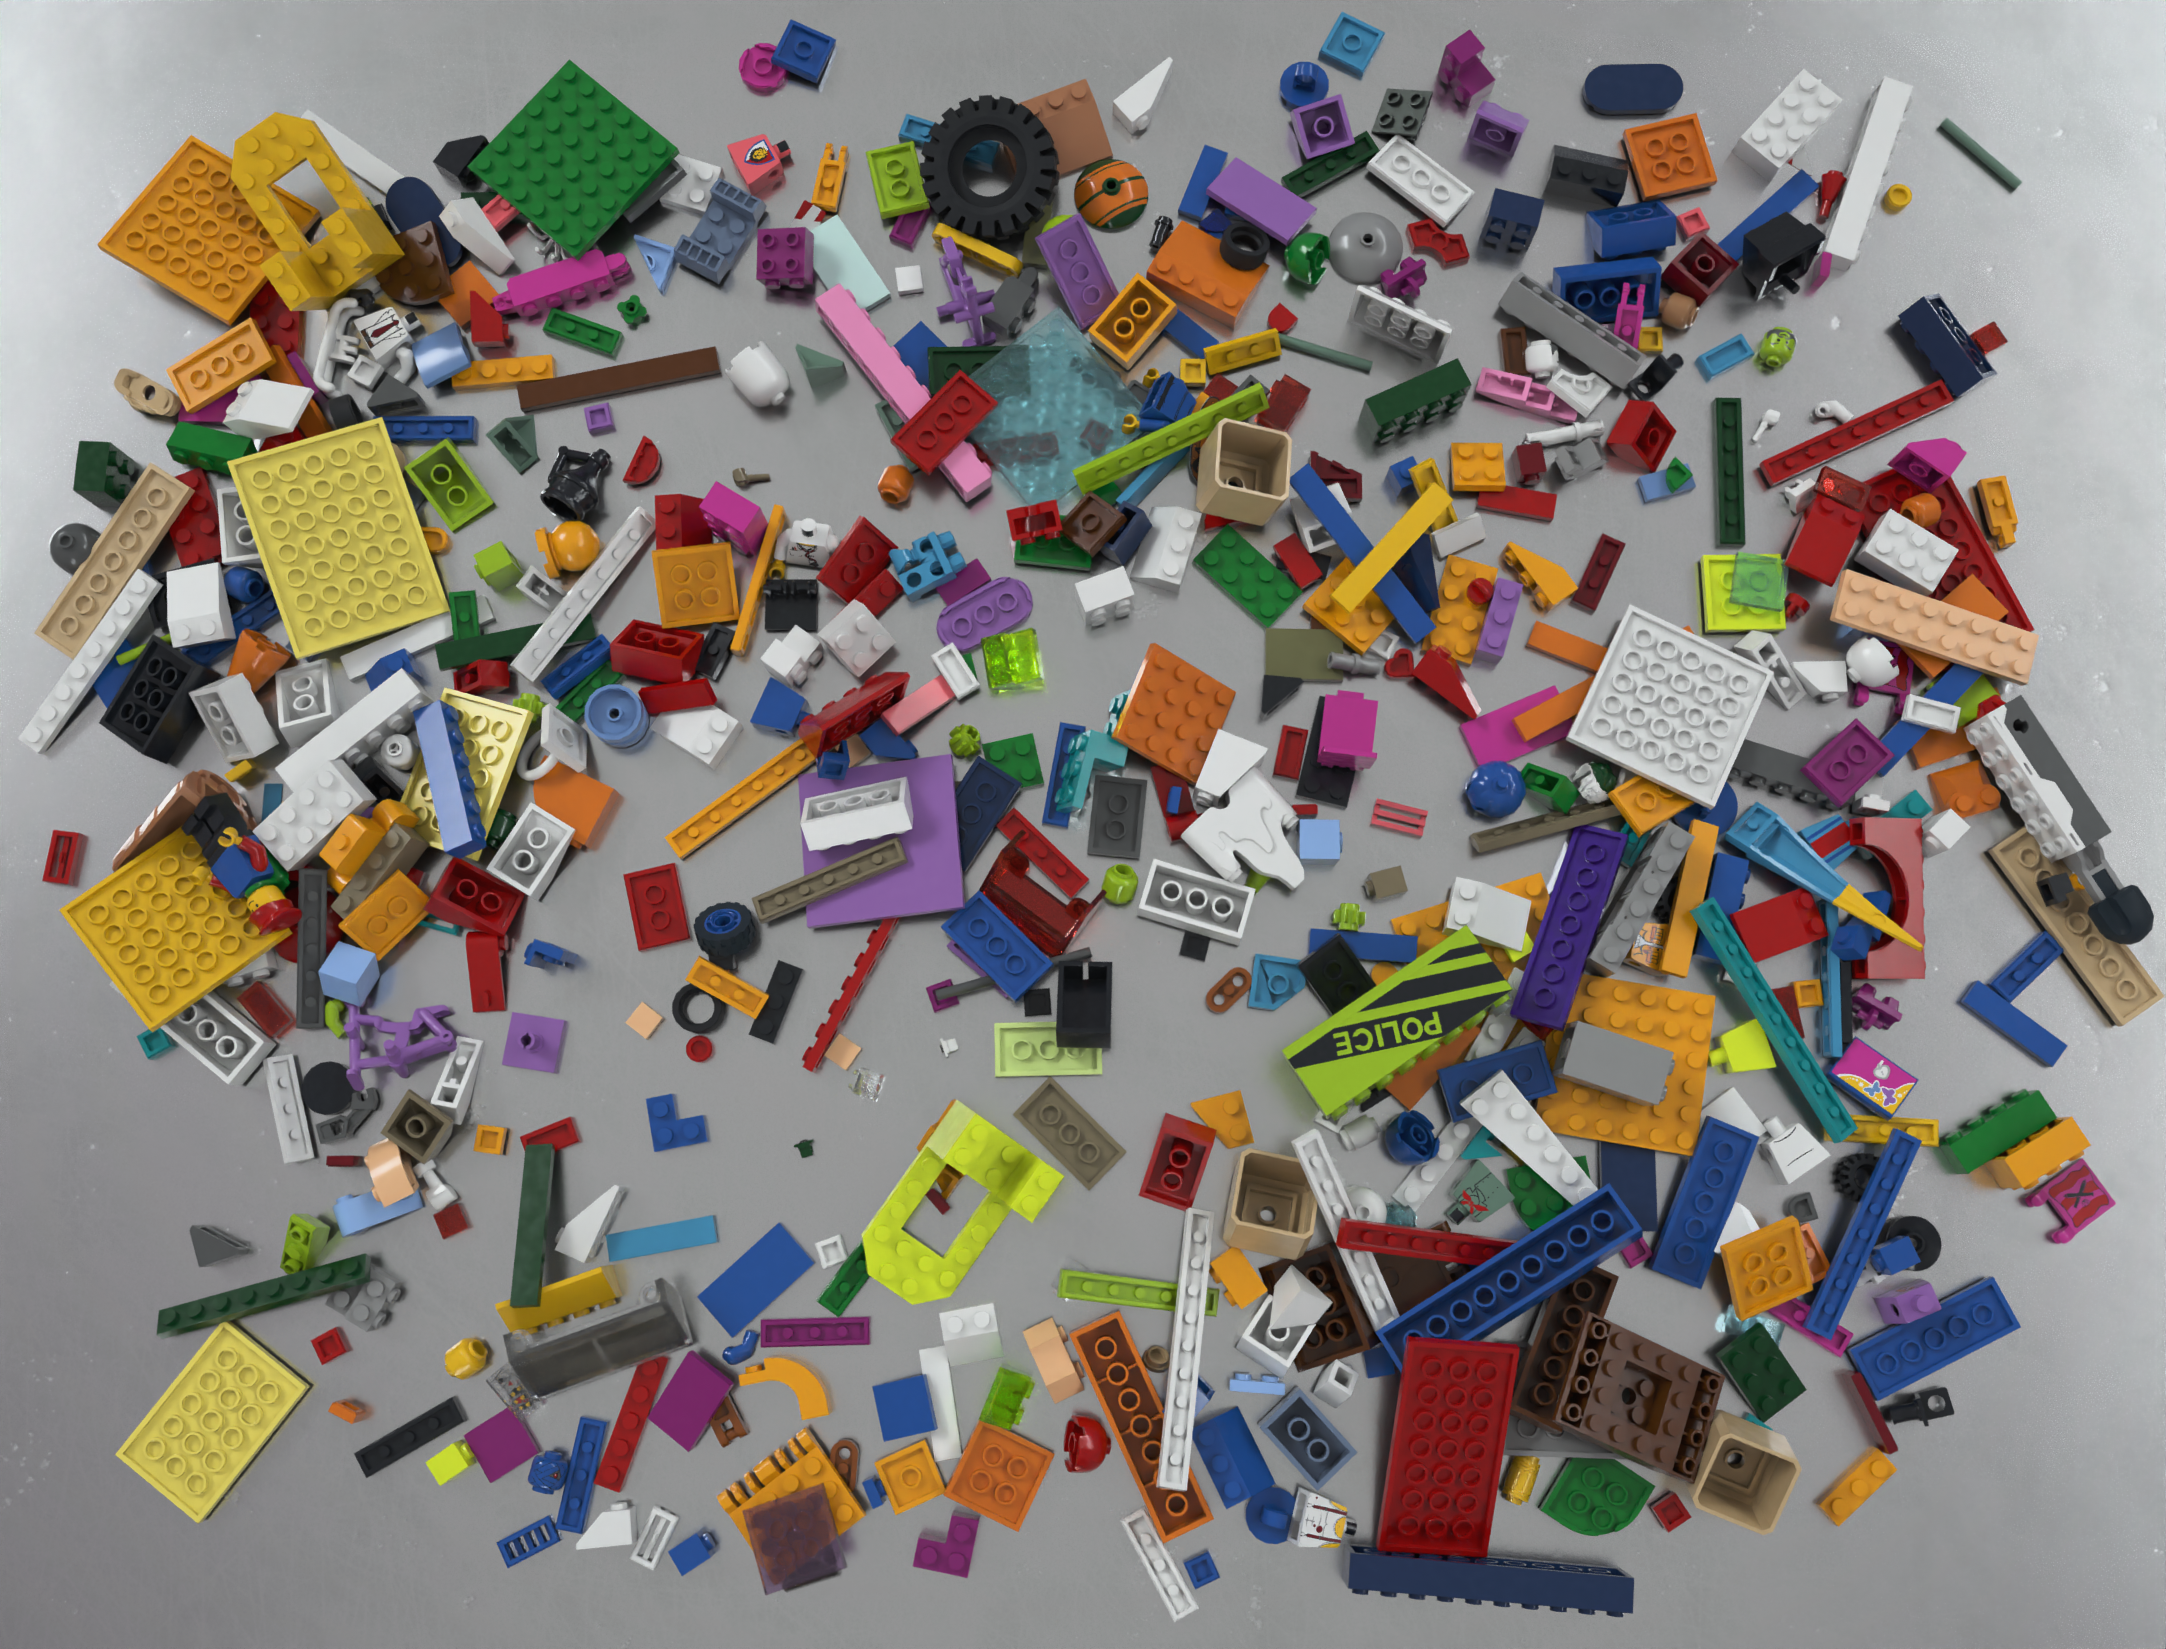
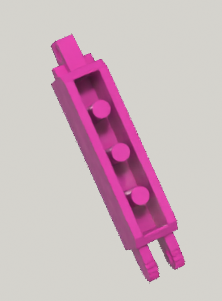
M594 249L586 252L579 261L571 257L512 277L506 284L508 290L493 297L492 300L496 311L500 315L518 312L520 317L532 316L539 310L548 307L555 308L563 302L572 299H582L586 294L595 291H605L610 286L616 285L614 279L628 274L631 268L627 258L622 253L611 254L605 257L602 251Z

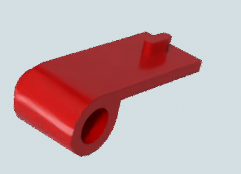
M1159 765L1150 767L1171 843L1183 840L1180 837L1181 834L1202 813L1197 814L1193 807L1187 781ZM1172 786L1182 788L1178 813L1176 815L1166 813L1169 788Z
M482 931L468 932L466 935V953L473 1012L506 1010L501 957L504 954V950H508L509 941L507 935L500 937Z

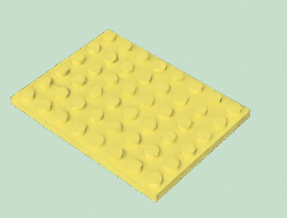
M382 417L227 461L297 660L419 623L450 611Z

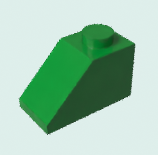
M1527 763L1521 772L1526 784V793L1550 809L1567 814L1580 795V792L1568 777L1531 763Z

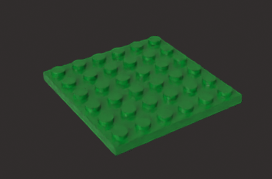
M569 59L467 167L481 181L506 200L574 259L579 261L680 152L676 146Z

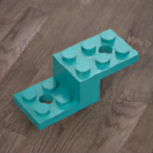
M1131 689L1112 698L1109 705L1110 719L1105 724L1103 733L1091 729L1074 736L1070 740L1068 745L1069 760L1068 763H1065L1061 773V777L1064 778L1062 788L1058 789L1055 797V803H1057L1056 811L1066 814L1082 809L1092 768L1107 773L1124 767L1128 747L1111 737Z

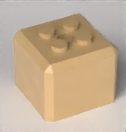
M1228 418L1218 422L1200 449L1196 496L1197 508L1202 513L1259 526L1268 523L1289 497L1291 437L1287 432ZM1228 482H1235L1238 487L1231 486Z
M1248 1148L1241 1153L1233 1174L1223 1232V1239L1228 1246L1291 1260H1297L1304 1255L1313 1236L1318 1202L1298 1158ZM1269 1210L1274 1214L1275 1219L1273 1221H1265L1261 1217L1260 1212Z
M1718 1409L1713 1417L1695 1483L1686 1482L1696 1508L1761 1535H1766L1774 1531L1802 1469L1784 1435ZM1733 1453H1739L1742 1455V1460L1738 1464H1730L1727 1461L1728 1457Z

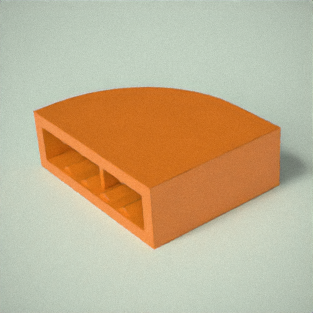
M544 755L540 765L548 758V756ZM557 762L546 775L534 780L533 787L536 806L576 830L570 845L581 849L582 845L589 849L592 847L620 794L614 788L581 772L578 773L560 762Z

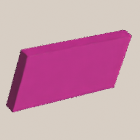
M1555 685L1459 726L1477 766L1490 761H1504L1507 763L1567 737L1573 725L1571 718L1525 743L1511 721L1522 713L1558 695L1559 692Z

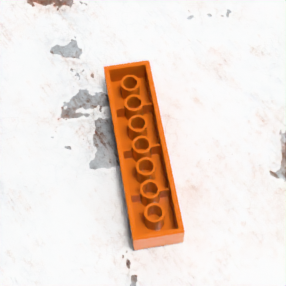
M1120 1310L1113 1311L1069 1332L1163 1544L1213 1520L1212 1512L1190 1464L1187 1491L1181 1492L1156 1488L1164 1420L1162 1410L1164 1407Z

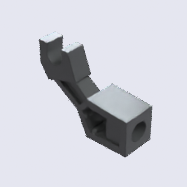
M375 1088L366 1089L368 1098L365 1101L361 1099L359 1092L352 1094V1111L348 1116L339 1115L315 1124L320 1144H330L352 1138L353 1131L371 1110H376L378 1097ZM344 1123L343 1133L338 1135L335 1124Z

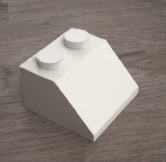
M1269 1294L1245 1330L1236 1349L1283 1379L1316 1324L1269 1330L1273 1296Z
M995 1301L939 1313L950 1367L1004 1357Z

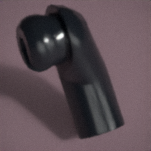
M351 289L343 297L354 298L357 301L361 300L362 305L365 307L375 303L374 293L369 289Z

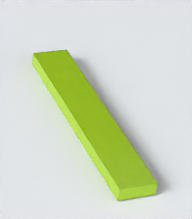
M1060 1269L1057 1297L1175 1312L1178 1283ZM1207 1287L1204 1315L1217 1317L1220 1289Z

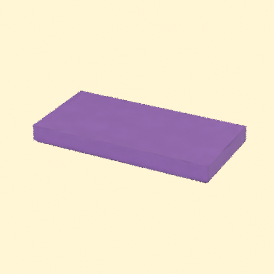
M1237 157L1234 158L1206 190L1208 196L1286 246L1312 219L1317 210L1310 203Z
M1077 213L1035 237V240L1078 328L1083 330L1097 321L1119 293L1081 214Z

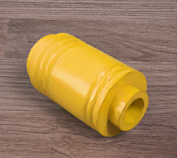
M1534 1456L1513 1457L1514 1459L1501 1491L1507 1494L1505 1500L1521 1506L1522 1501L1528 1503L1541 1466L1538 1464L1540 1459Z

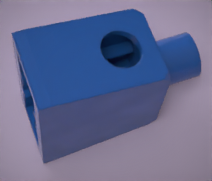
M770 677L750 722L757 729L795 736L800 722L810 715V713L806 712L809 703L803 696Z

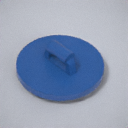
M1725 782L1713 809L1694 803L1673 817L1679 827L1687 832L1689 831L1690 822L1696 819L1719 826L1718 835H1720L1733 824L1738 811L1736 794L1732 787Z

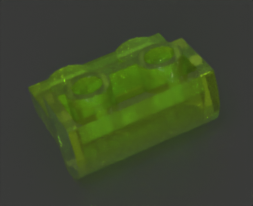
M1028 628L1010 634L1003 632L981 638L989 689H1019L1025 687V684L1044 679L1036 629Z

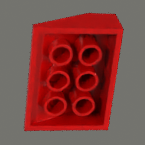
M885 672L880 676L877 674L871 676L865 681V685L859 689L856 687L850 689L843 695L844 698L838 702L831 701L827 703L817 715L810 714L800 722L798 735L817 759L822 756L823 752H828L839 745L841 740L849 739L881 719L880 716L884 711L904 698L910 675L908 672Z

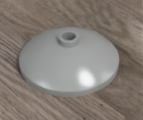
M1359 212L1343 218L1334 227L1329 238V259L1332 266L1342 277L1358 284L1380 282L1381 273L1387 269H1391L1394 272L1399 266L1403 254V242L1398 229L1387 218L1376 213ZM1369 238L1372 242L1366 243L1363 239Z

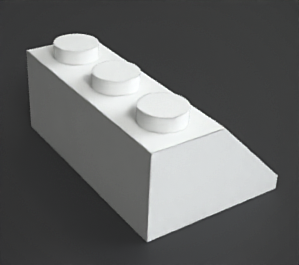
M236 487L217 489L222 563L232 566L264 568Z
M1178 506L1152 507L1148 518L1152 527L1140 543L1130 579L1179 594L1201 523L1202 513Z
M243 673L225 677L189 692L225 763L256 757L279 744L275 730L269 725L263 713V707L257 702L251 690V685Z

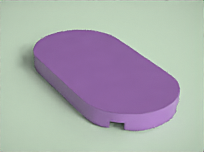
M1000 577L967 594L941 611L936 627L939 640L944 646L953 642L959 653H969L1018 627L1028 619L1032 611L1033 599L1030 589L1024 582L1018 579Z

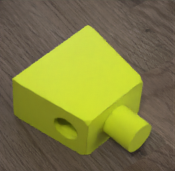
M1757 1019L1746 1021L1716 1036L1714 1041L1717 1048L1709 1050L1707 1064L1710 1067L1723 1064L1726 1074L1777 1067L1766 1034Z

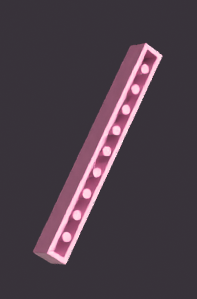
M839 283L815 299L816 312L882 396L888 401L904 424H906L931 399V394L925 385L920 386L917 382L912 368L909 365L905 367L897 349L887 344L882 330L872 325L867 311L857 306L852 292L849 289L845 290ZM963 441L938 466L966 503L991 486L992 471L985 462H980L975 448L969 442L966 444Z

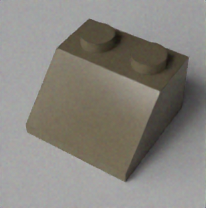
M409 1089L382 1129L381 1134L425 1164L438 1156L452 1134L454 1120Z

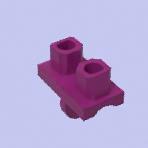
M1409 256L1400 263V272L1395 274L1391 269L1382 272L1380 278L1381 284L1385 288V295L1390 298L1404 297L1407 294H1410L1413 298L1420 296L1419 287L1424 285V281L1427 280L1425 273L1426 262L1423 259L1416 262Z
M1868 983L1863 984L1852 995V1010L1856 1012L1857 1017L1862 1019L1861 1028L1867 1031L1872 1025L1878 1029L1884 1028L1888 1030L1895 1022H1899L1903 1014L1898 1012L1899 1001L1887 996L1882 1001L1874 998L1877 992L1876 988Z

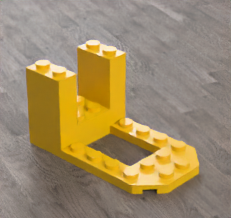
M274 112L235 140L231 179L281 250L259 266L290 311L326 310L337 300L342 299L349 290L358 288L405 255L315 121ZM306 160L309 161L340 207L339 210L321 222L329 235L312 247L270 187Z

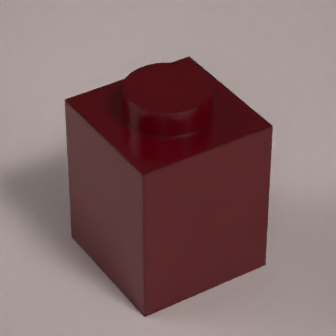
M1542 443L1516 446L1511 454L1516 482H1525L1526 485L1539 483L1547 472Z

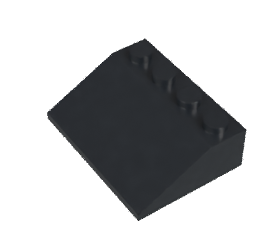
M153 634L99 724L142 755L167 764L198 713L189 692L218 681L221 674L179 648H173L172 644Z

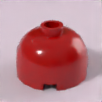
M1072 1415L1071 1417L1074 1421H1068L1064 1436V1452H1069L1070 1459L1065 1460V1466L1067 1471L1071 1473H1088L1097 1469L1103 1463L1106 1454L1110 1453L1111 1439L1107 1437L1106 1431L1099 1421L1087 1416Z

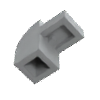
M1592 437L1587 438L1574 447L1562 446L1555 450L1557 454L1555 460L1565 480L1580 477L1609 462L1599 440Z

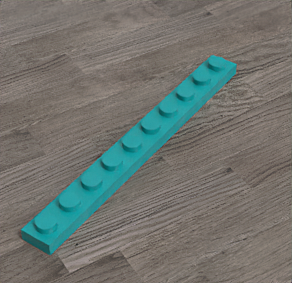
M1714 897L1706 899L1690 911L1691 915L1833 1143L1842 1142L1857 1130L1858 1127Z

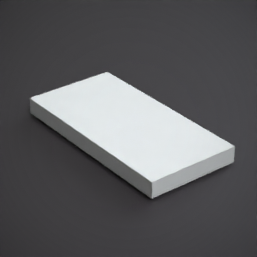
M1395 135L1368 162L1366 169L1443 228L1470 201L1475 193L1401 135Z

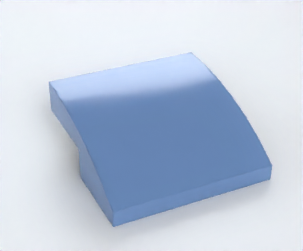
M456 322L411 344L417 368L427 389L472 366L469 350L463 344L461 329Z

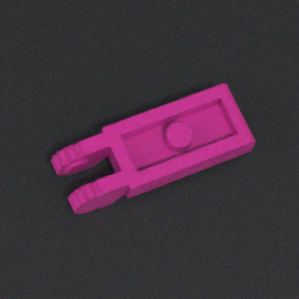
M1623 283L1621 302L1618 303L1613 334L1637 349L1644 311L1643 300L1646 285L1640 284L1638 287L1637 304L1634 305L1626 304L1630 286L1629 283Z

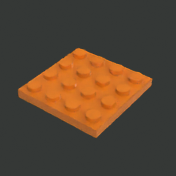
M1156 643L1150 644L1111 738L1190 784L1196 785L1217 731L1222 729L1236 692Z

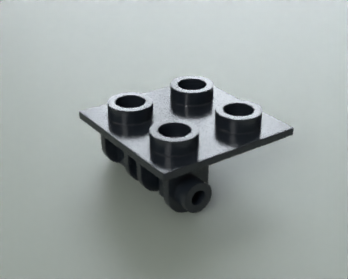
M817 579L766 580V584L763 585V592L766 594L765 630H792L795 625L803 630H816Z

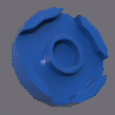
M1298 62L1290 65L1283 72L1280 79L1279 93L1287 102L1286 105L1288 107L1296 109L1326 99L1329 79L1319 65L1311 62Z
M1271 1486L1250 1497L1246 1504L1245 1519L1248 1528L1257 1539L1264 1543L1279 1544L1287 1541L1296 1501L1289 1491L1279 1486Z

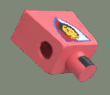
M765 134L727 145L730 157L751 195L757 194L783 175L784 171L780 159L791 154L785 140L772 146Z

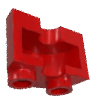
M1056 499L1006 510L1012 541L1020 540L1021 545L1035 543V538L1045 536L1046 540L1061 537L1060 531L1063 529Z

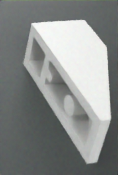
M1170 57L1113 101L1114 116L1131 134L1138 129H1144L1149 124L1172 74L1173 60Z
M473 197L450 201L439 215L453 238L497 274L503 275L515 260Z
M1752 630L1734 646V649L1741 657L1774 672L1767 690L1784 709L1789 710L1807 694L1771 634Z
M457 1036L456 1042L458 1047L449 1055L430 1104L453 1119V1124L461 1125L471 1100L484 1042L482 1040Z
M622 1185L612 1186L566 1224L565 1228L562 1227L555 1239V1242L558 1243L555 1250L583 1263L591 1262L625 1187Z

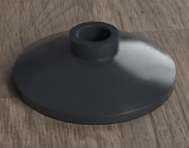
M1905 1216L1896 1220L1888 1229L1886 1241L1896 1236H1909L1913 1240V1246L1921 1262L1905 1270L1922 1271L1928 1269L1939 1258L1941 1238L1937 1229L1928 1220L1918 1216Z

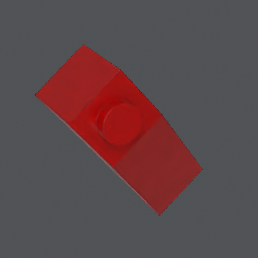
M1433 644L1412 671V674L1475 720L1482 710L1456 660L1451 657L1452 653L1446 647Z

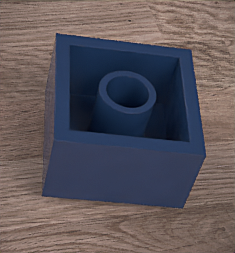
M1495 188L1485 213L1479 238L1493 244L1502 243L1510 245V247L1517 250H1528L1538 229L1545 200Z

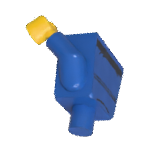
M1151 368L1148 370L1147 375H1144L1142 381L1144 386L1151 389L1138 415L1141 419L1138 421L1134 415H1126L1124 417V423L1126 424L1122 425V432L1130 435L1135 432L1136 428L1143 432H1155L1191 415L1196 405V399L1188 391L1182 379L1176 378L1170 371L1159 376L1158 370Z

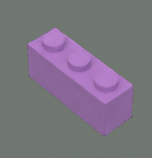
M1498 577L1493 586V596L1489 600L1473 658L1498 664L1503 658L1524 584Z

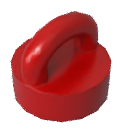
M1476 578L1468 585L1466 594L1469 601L1473 604L1484 605L1491 599L1494 590L1490 581L1484 578Z
M1789 593L1784 599V605L1787 607L1785 612L1786 620L1792 619L1795 614L1804 616L1810 609L1808 601L1796 593Z

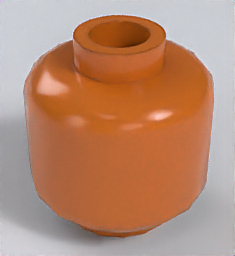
M903 465L886 467L877 485L881 498L891 504L906 501L914 485V477L908 468Z
M1922 493L1906 499L1901 506L1900 515L1920 527L1926 528L1935 524L1940 519L1941 505L1936 497L1930 493Z

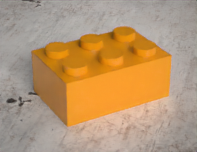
M1137 272L1088 330L1089 337L1113 359L1129 370L1177 314V306Z
M2072 1116L2059 1117L1985 1163V1166L2000 1188H2012L2013 1190L2024 1188V1190L2036 1186L2039 1183L2038 1178L2045 1174L2049 1176L2061 1170L2060 1164L2067 1160L2074 1161L2085 1154L2083 1150L2091 1144Z

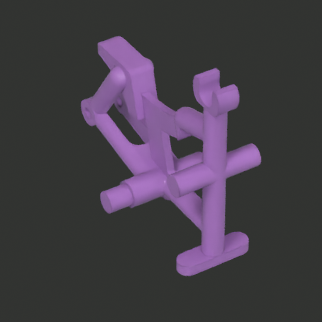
M951 236L941 239L945 254L939 258V263L954 301L936 307L938 316L942 317L953 314L956 324L968 320L973 337L964 340L962 346H984L995 342L996 334L994 332L983 334L980 316L995 312L993 303H986L991 301L995 295L994 290L977 293L972 277H967L963 266V252L957 250ZM948 265L950 267L953 278L958 279L959 285H954L948 270Z
M366 999L361 1007L344 1002L347 1009H349V1023L344 1025V1030L349 1037L350 1069L346 1071V1077L352 1088L356 1091H361L365 1088L364 1081L361 1078V1070L390 1066L394 1068L401 1078H406L410 1073L408 1069L409 1063L444 1051L453 1052L458 1047L452 1032L446 1030L437 1020L450 1014L448 1007L445 1005L417 1008L414 1011L412 1021L387 1022L381 1016L360 1014V1008L365 1005ZM360 1025L375 1026L379 1033L396 1034L394 1041L388 1039L383 1044L386 1055L361 1059V1051L365 1049V1043L360 1036ZM425 1027L435 1036L434 1038L408 1046L411 1034H421Z

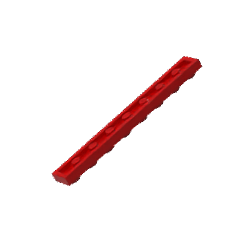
M1941 379L1762 461L1759 466L1770 486H1774L1950 405L1954 400Z
M900 917L881 919L882 923L878 930L873 929L867 939V943L870 944L865 954L861 952L854 963L856 970L852 977L848 975L843 982L841 990L844 992L839 1000L835 999L828 1010L831 1016L826 1024L822 1022L815 1034V1037L818 1039L813 1047L809 1046L802 1057V1061L805 1063L802 1067L813 1073L816 1072Z
M1341 1218L1336 1245L1343 1249L1480 1266L1517 1241Z

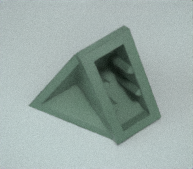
M796 345L795 349L811 389L845 376L847 371L843 361L805 346Z
M534 415L505 418L486 434L496 449L519 474L539 458L537 455Z

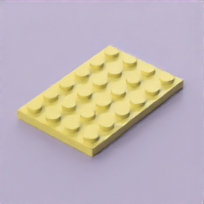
M444 687L440 700L453 706L459 715L458 725L464 736L463 746L470 762L468 768L470 776L475 783L474 793L481 809L479 815L486 831V841L534 713L526 709ZM420 749L400 802L404 803L420 818L414 829L430 843L429 847L444 851L422 750ZM482 849L465 856V858L478 861Z
M231 1321L220 1323L115 1455L196 1523H202L310 1386Z

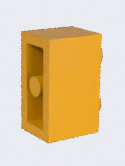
M1230 1247L1210 1261L1212 1268L1209 1269V1274L1216 1284L1223 1283L1227 1289L1223 1294L1232 1307L1238 1305L1240 1309H1243L1268 1291L1240 1248Z

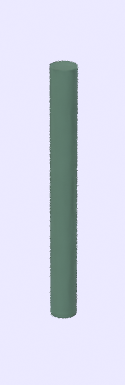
M1946 118L1940 124L1944 130L2016 190L2023 181L1949 118Z
M1278 333L1281 345L1366 371L1371 370L1372 361Z

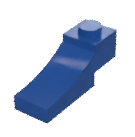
M1888 891L1863 893L1864 898L1887 916L1892 895ZM1853 916L1846 926L1837 927L1830 950L1843 961L1866 959L1870 943L1879 941L1882 931Z

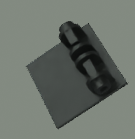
M1387 88L1372 128V133L1403 135L1407 141L1413 144L1418 139V133L1425 120V114L1430 106L1433 91Z

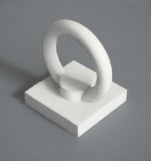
M549 703L542 708L541 729L527 740L519 753L516 764L518 775L527 781L537 780L546 775L559 759L578 773L586 769L587 731ZM541 742L540 746L549 751L550 755L539 767L528 770V759L535 747Z

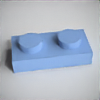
M1235 1373V1378H1228L1229 1391L1285 1395V1383L1279 1381L1278 1376L1263 1375L1262 1380L1251 1379L1252 1374Z

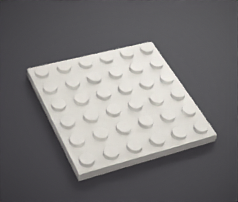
M1630 604L1566 737V741L1702 806L1713 809L1774 672Z

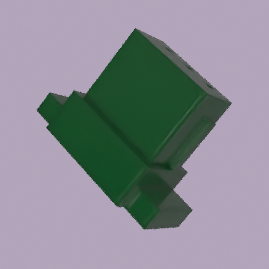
M805 1139L794 1145V1148L798 1147L802 1158L813 1155L811 1143L814 1142V1139Z

